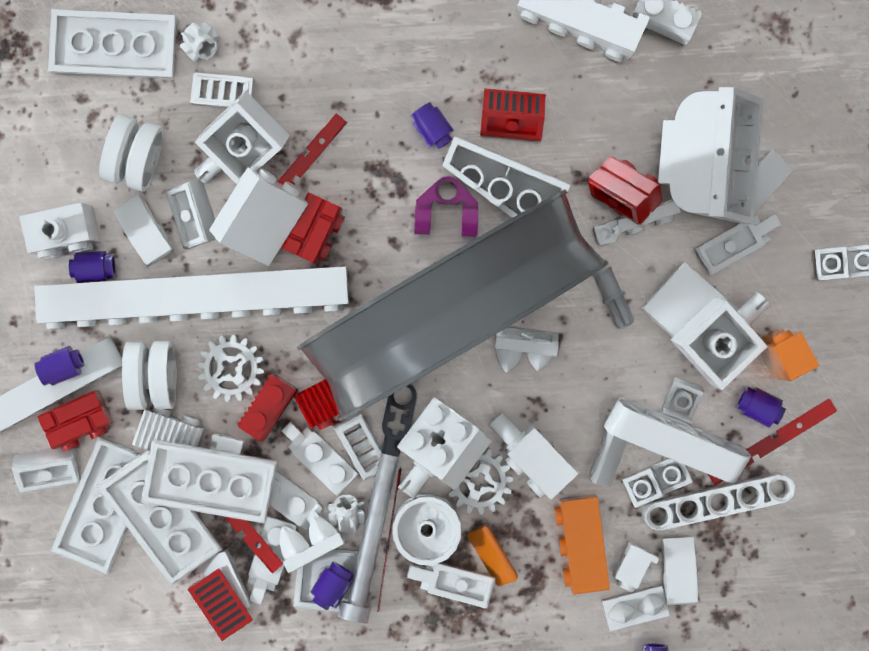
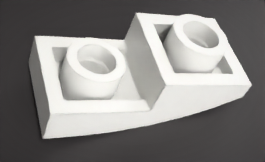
M136 195L113 211L122 229L146 266H152L174 251L163 227L156 223L142 196Z
M869 245L815 250L818 281L869 276Z
M675 377L660 413L691 426L692 417L704 393V387Z
M669 458L623 479V483L635 508L661 498L664 494L694 481L687 465Z
M694 537L662 539L661 546L665 571L663 582L666 605L698 603Z

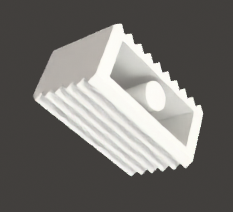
M638 0L631 16L638 18L640 13L649 16L650 19L646 28L686 45L690 41L702 14L701 11L696 12L695 8L690 9L689 5L684 7V4H679L677 0Z
M153 406V409H144L132 445L145 450H151L152 440L156 439L200 447L206 428L199 426L201 421L196 418L183 415L181 420L170 416L171 410L155 409Z

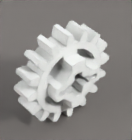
M232 335L230 342H227L224 336H220L219 345L210 341L208 345L211 351H201L200 353L206 359L205 362L197 363V367L204 369V373L199 375L198 379H206L208 382L203 389L205 391L212 388L215 389L213 396L215 399L219 398L221 394H225L226 402L231 401L232 395H235L238 401L243 400L244 391L249 395L254 394L251 386L253 384L260 386L262 382L257 378V375L265 373V369L258 368V363L264 361V357L255 356L259 349L258 346L248 348V338H244L241 343H238L237 335ZM234 347L242 350V352L237 356L229 355L224 349ZM213 358L217 361V372L214 375L211 372ZM242 359L235 368L236 376L231 373L221 377L228 368L225 364L227 361L233 363ZM250 361L252 371L248 379L245 375V366ZM225 381H233L239 388L227 389L220 385Z
M490 448L478 459L480 460L478 466L471 469L466 475L478 477L479 473H483L484 479L489 484H481L479 488H475L474 481L470 480L469 477H465L462 482H465L469 488L468 497L462 493L459 486L455 491L451 490L448 493L449 497H459L456 502L457 507L462 506L464 503L467 504V513H471L473 508L476 507L479 514L483 515L484 507L487 506L494 512V503L496 501L503 505L506 503L502 494H511L512 490L506 486V483L513 481V477L505 475L510 466L508 464L501 466L500 462L503 456L499 454L495 458L491 457L492 449ZM491 464L498 470L500 481L491 477L489 473ZM488 491L495 493L491 498L479 501L482 494Z

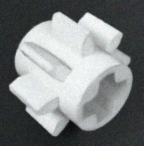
M204 22L201 26L191 23L181 33L184 43L180 45V48L194 62L198 58L207 61L219 50L216 41L220 39V36L207 22Z
M342 495L335 500L334 504L328 505L329 523L333 526L337 525L339 532L352 533L359 528L360 524H365V503H358L355 496Z

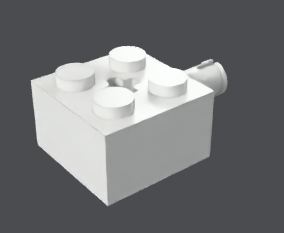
M245 91L210 123L195 141L209 157L194 169V173L199 178L205 171H208L200 180L208 184L223 170L238 184L248 167L255 171L259 170L283 148L290 135Z
M82 202L19 216L27 253L38 255V259L45 258V260L63 257V251L69 250V252L75 251V253L91 251L94 249L93 244L101 243L94 208Z
M755 292L736 311L726 300L715 296L670 340L711 385L723 390L768 347L755 333L750 324L769 308L770 304L768 301H764L765 298L760 293ZM717 340H718L719 343L721 344L718 348H716V346H717L716 341H717Z
M434 397L397 446L398 449L414 460L413 464L415 465L398 488L415 499V496L429 477L433 478L435 476L455 491L492 440L479 428Z
M503 412L489 424V427L507 444L505 449L508 455L505 459L507 464L519 476L524 472L530 478L527 483L540 498L546 495L552 500L578 475L572 466L532 425L521 432Z

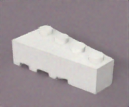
M520 0L516 11L521 12L520 17L533 24H537L538 21L549 25L548 30L563 37H565L566 33L578 38L576 41L578 44L589 49H594V46L606 51L605 56L618 62H622L623 59L628 61L631 58L650 19L649 16L641 13L638 18L629 16L630 14L626 11V7L616 3L604 6L600 4L601 0Z
M454 136L442 165L512 218L566 189L568 192L570 184L457 136Z

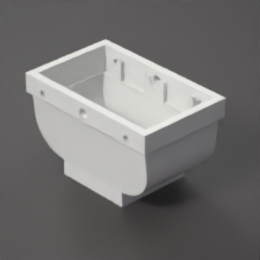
M719 87V91H701L689 95L680 104L675 120H663L658 183L670 186L672 199L679 208L686 212L715 219L753 224L763 99L734 87ZM748 158H751L752 161H751V163L748 165V164H747V159H748Z

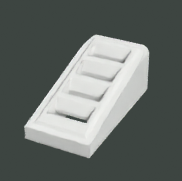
M194 72L190 103L228 108L236 100L238 85L243 86L242 94L247 91L254 98L256 81L254 78ZM202 81H208L206 98H200ZM214 82L220 83L218 99H212ZM226 84H231L230 100H224Z
M358 412L342 421L337 420L336 423L332 424L334 430L361 478L364 481L372 477L377 472L381 448L362 413ZM360 423L361 426L346 434L344 433L345 430ZM364 433L367 436L353 445L349 443V441ZM370 444L372 445V449L359 456L356 455V452ZM376 455L379 457L377 461L363 468L361 463Z

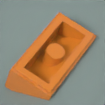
M483 523L468 532L467 537L489 574L495 577V584L497 586L518 580L516 570L488 524Z

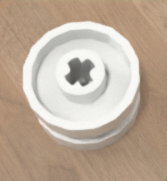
M118 114L110 127L103 147L99 168L100 179L118 184L125 177L127 187L145 192L158 164L163 144L164 128L146 122L138 129V123L135 118Z
M154 341L150 351L144 342H126L122 357V386L127 410L146 409L150 398L155 409L174 408L177 369L172 341Z
M420 493L415 496V499L408 498L399 507L394 519L393 540L398 551L407 560L419 565H436L447 560L456 551L461 539V522L456 508L446 498L434 493ZM429 524L432 526L433 532L431 535H428L427 532L422 534L421 529L423 525Z

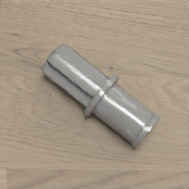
M612 267L595 273L593 276L605 298L603 304L607 303L617 327L620 329L634 323L633 315L623 296L626 292L621 291Z

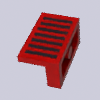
M484 88L480 135L542 141L546 94Z
M220 568L188 587L187 590L221 641L253 621V618Z

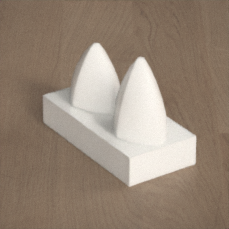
M509 326L496 334L495 348L498 361L506 373L516 366L523 352L527 353L529 361L536 371L545 368L553 359V356L557 357L559 346L558 333Z
M314 516L309 527V537L312 546H309L304 537L297 531L287 526H282L280 547L285 559L283 564L287 572L290 573L344 544L345 540L341 532H337L334 526L327 520Z
M661 584L601 600L609 631L670 616Z

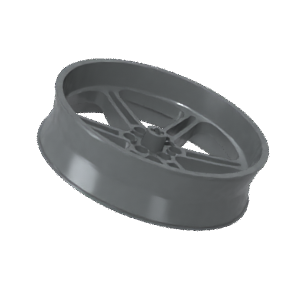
M566 189L541 201L438 260L297 346L298 351L302 350L329 383L340 415L338 416L340 421L372 406L479 345L572 289L609 264L581 235L566 196L568 193Z

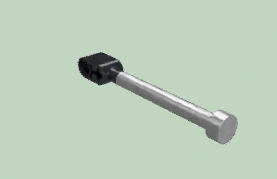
M411 384L406 386L412 392V399L408 404H398L394 397L395 393L388 396L382 421V431L385 437L348 601H341L338 617L345 620L366 624L369 621L371 607L367 606L366 602L400 455V449L397 446L411 428L418 398L417 391ZM392 406L400 410L409 409L408 416L401 415L400 423L405 425L404 431H398L397 435H393V430L388 427V423L394 422L397 415L396 412H390Z

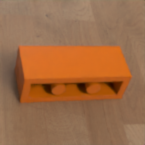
M776 329L761 337L768 346L761 353V356L774 379L793 381L820 366L802 332H791L790 329L785 331L784 329Z
M596 494L559 499L560 507H554L556 525H562L564 537L558 538L561 557L566 556L568 568L562 569L565 587H570L573 595L610 590L598 497Z

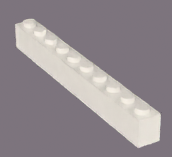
M347 267L34 286L37 323H46V329L65 328V322L77 321V327L96 326V320L108 319V325L127 324V318L139 317V323L158 322V316L169 315L170 321L189 320L188 314H201V319L220 318L219 312H232V318L250 317V310H262L263 316L281 315L282 308H293L294 314L312 313V307L324 306L325 312L343 311V305L350 304Z

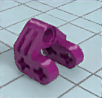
M442 177L416 199L414 234L430 235L432 201L442 205H457L459 202H463L461 236L477 237L478 202L454 177ZM452 182L456 186L457 193L454 198L446 200L440 196L439 187L442 183Z

